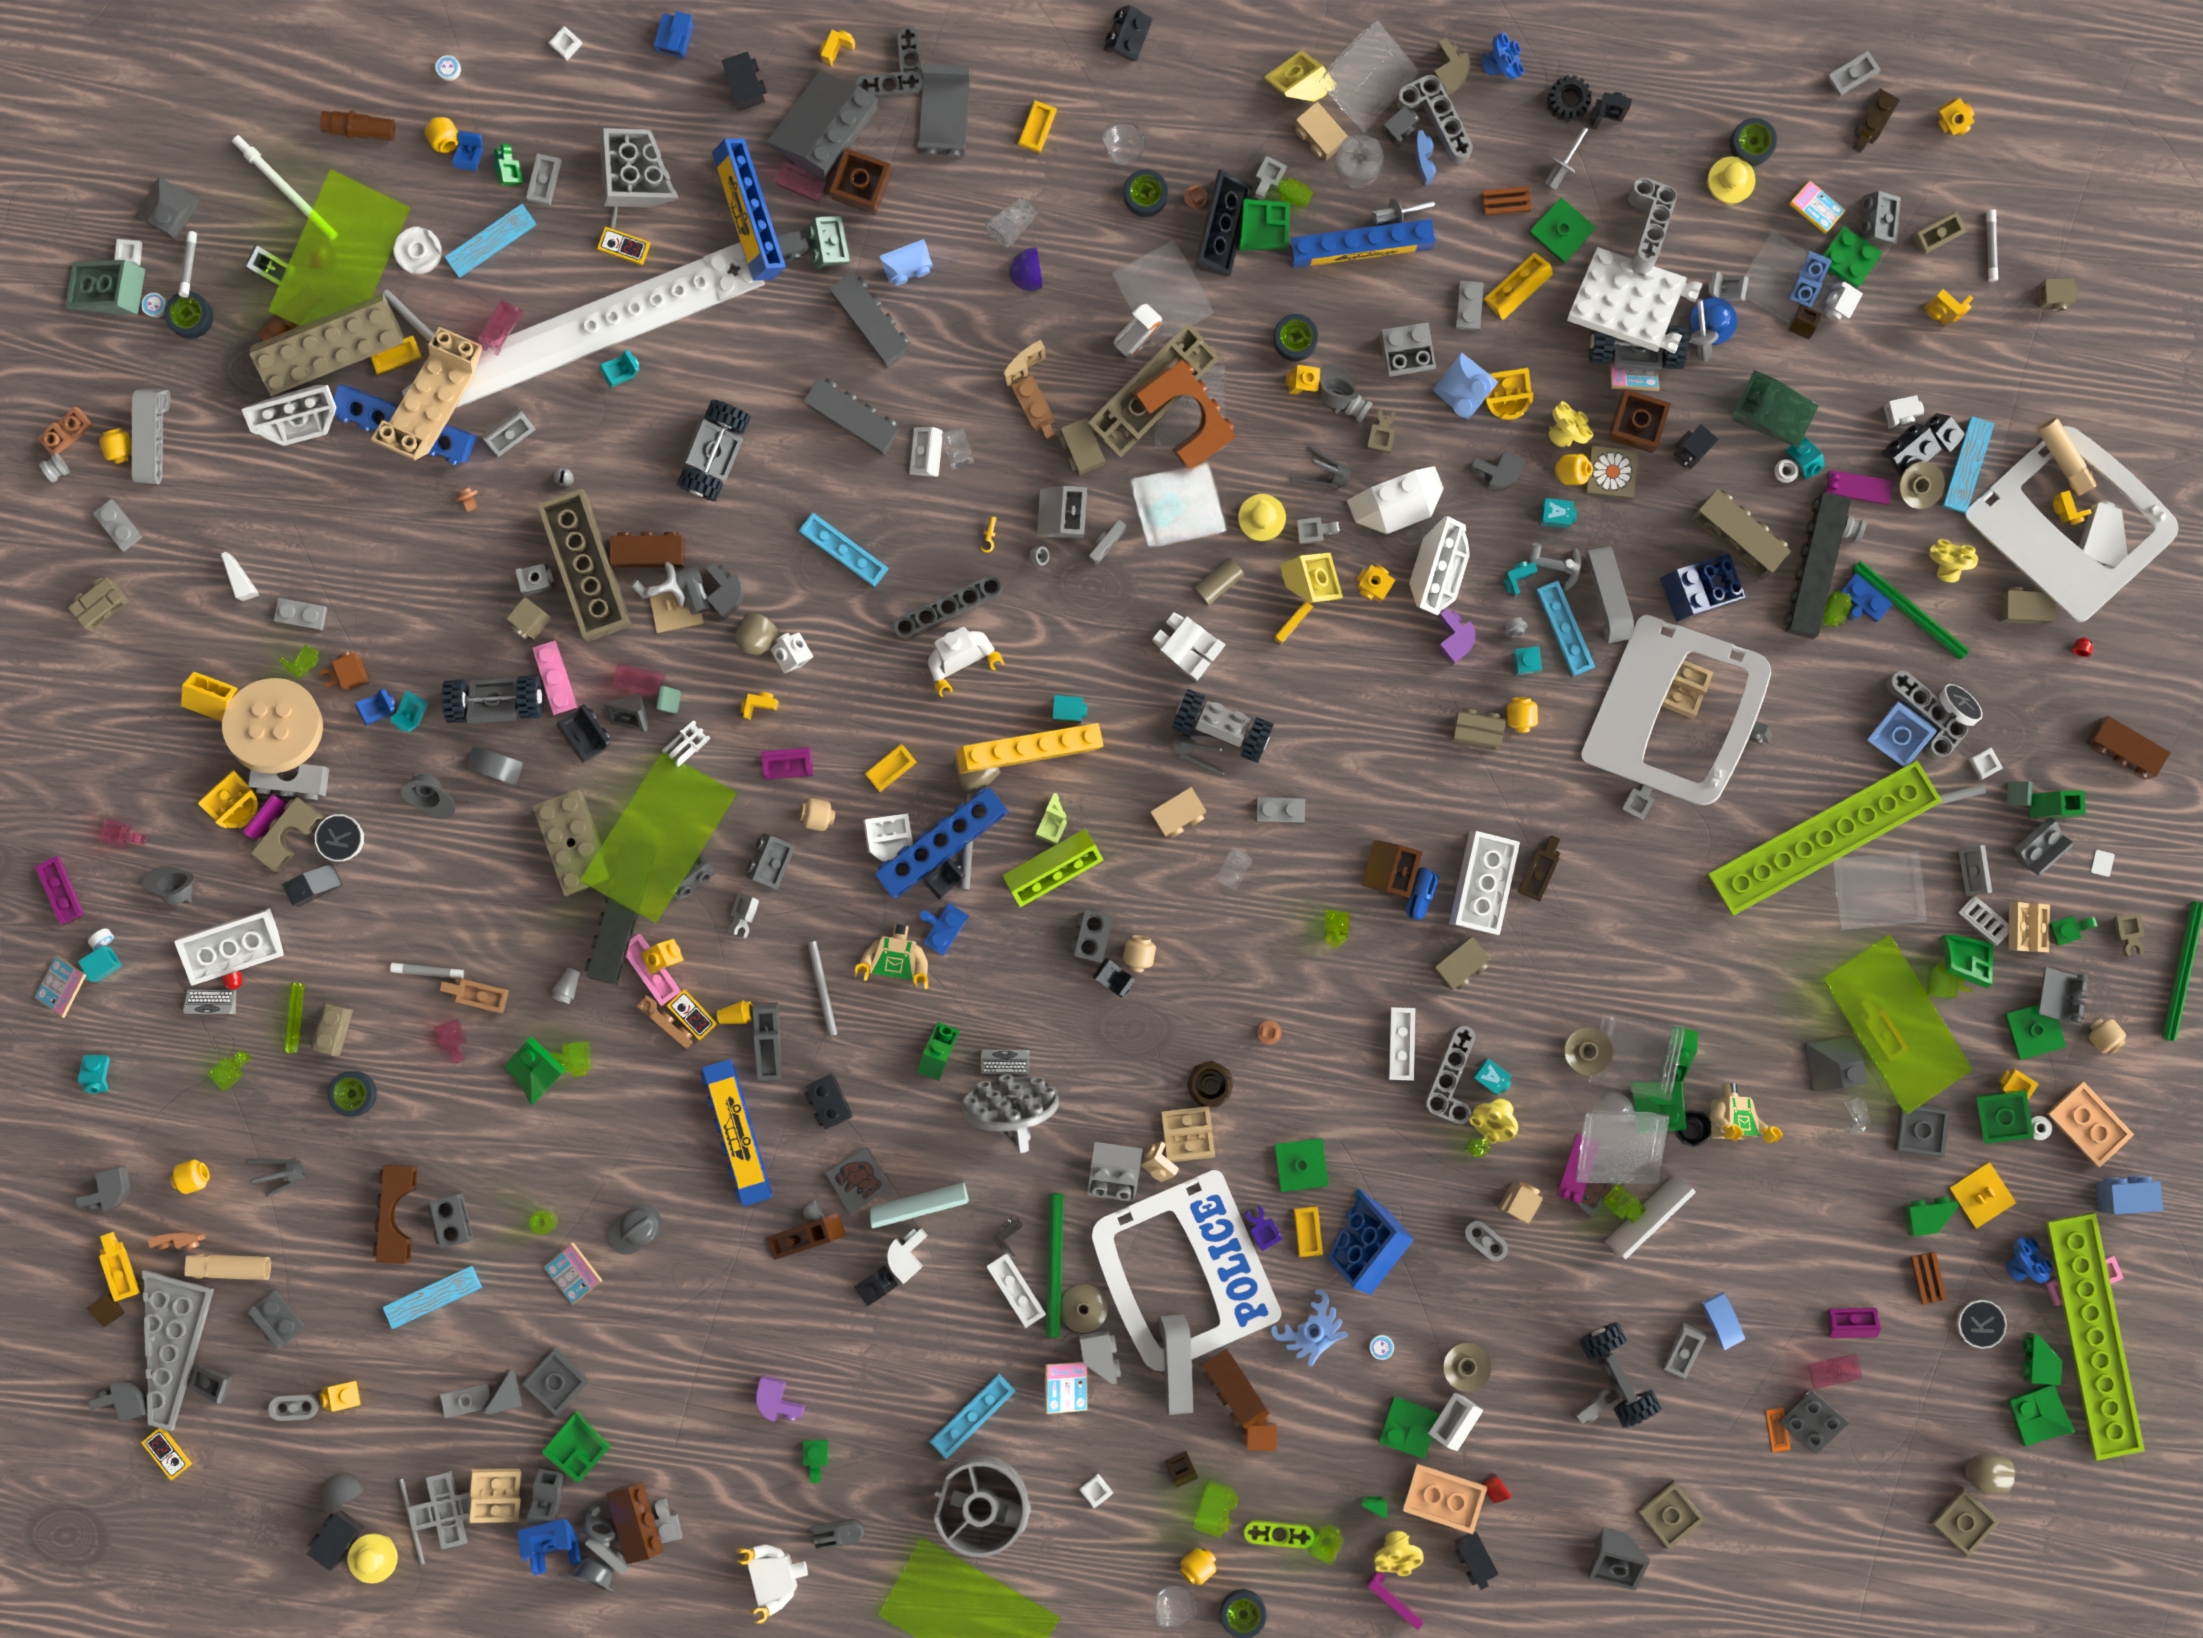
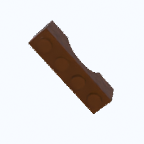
M387 1164L383 1165V1169L380 1170L379 1183L382 1184V1189L377 1197V1208H380V1214L375 1222V1232H378V1239L373 1246V1256H376L377 1263H410L412 1238L405 1235L397 1226L395 1210L398 1202L404 1195L416 1190L418 1166Z

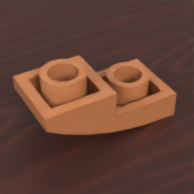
M73 407L58 423L53 422L37 439L51 455L59 454L79 439L93 424L79 407Z
M175 1232L147 1239L150 1248L159 1247V1250L175 1245L176 1249L184 1247L185 1251L200 1246L199 1241L206 1239L205 1234L195 1232Z

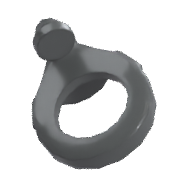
M592 1505L588 1507L583 1515L585 1523L582 1525V1534H586L591 1540L601 1543L613 1540L616 1535L614 1525L610 1521L596 1516L600 1512L599 1506ZM601 1524L608 1527L610 1532L608 1534H598L593 1529Z

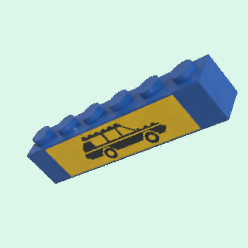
M745 138L724 139L712 151V155L752 280H773L786 266Z
M1432 219L1292 237L1290 241L1292 266L1297 268L1431 250L1435 243Z
M733 1059L702 1067L703 1073H700L703 1086H708L710 1096H707L710 1109L715 1110L717 1119H714L717 1133H721L724 1142H721V1148L724 1156L729 1157L731 1165L727 1167L731 1180L735 1179L737 1184L734 1192L738 1203L742 1202L744 1207L774 1197Z

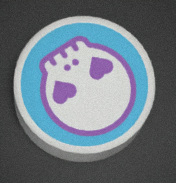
M446 55L437 61L436 71L442 79L452 81L460 75L461 66L456 58Z
M150 293L143 298L142 309L150 317L159 318L164 315L167 301L158 293Z
M101 929L89 938L88 944L93 950H96L101 946L108 945L114 936L109 929Z
M1376 1335L1369 1343V1350L1376 1359L1385 1360L1393 1354L1394 1344L1389 1337Z

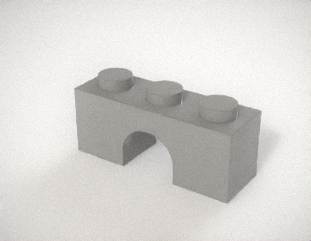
M301 764L299 765L297 776L291 781L284 780L282 773L269 774L250 770L248 787L255 788L256 793L270 795L272 790L280 791L279 796L294 797V793L303 794L304 799L318 800V796L326 797L329 768Z

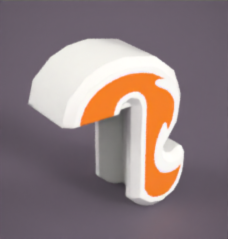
M1142 304L1132 312L1135 317L1114 340V346L1127 358L1134 357L1162 323L1161 316L1148 304Z

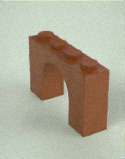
M1176 358L1132 393L1143 409L1150 414L1177 395H1190L1196 400L1201 412L1199 426L1191 436L1172 449L1183 466L1192 471L1236 437L1232 432L1235 428L1227 417L1223 419L1219 413L1222 409L1214 398L1212 400L1209 399L1206 394L1208 389L1202 380L1199 379L1197 381L1192 373L1195 370L1187 360L1183 361Z

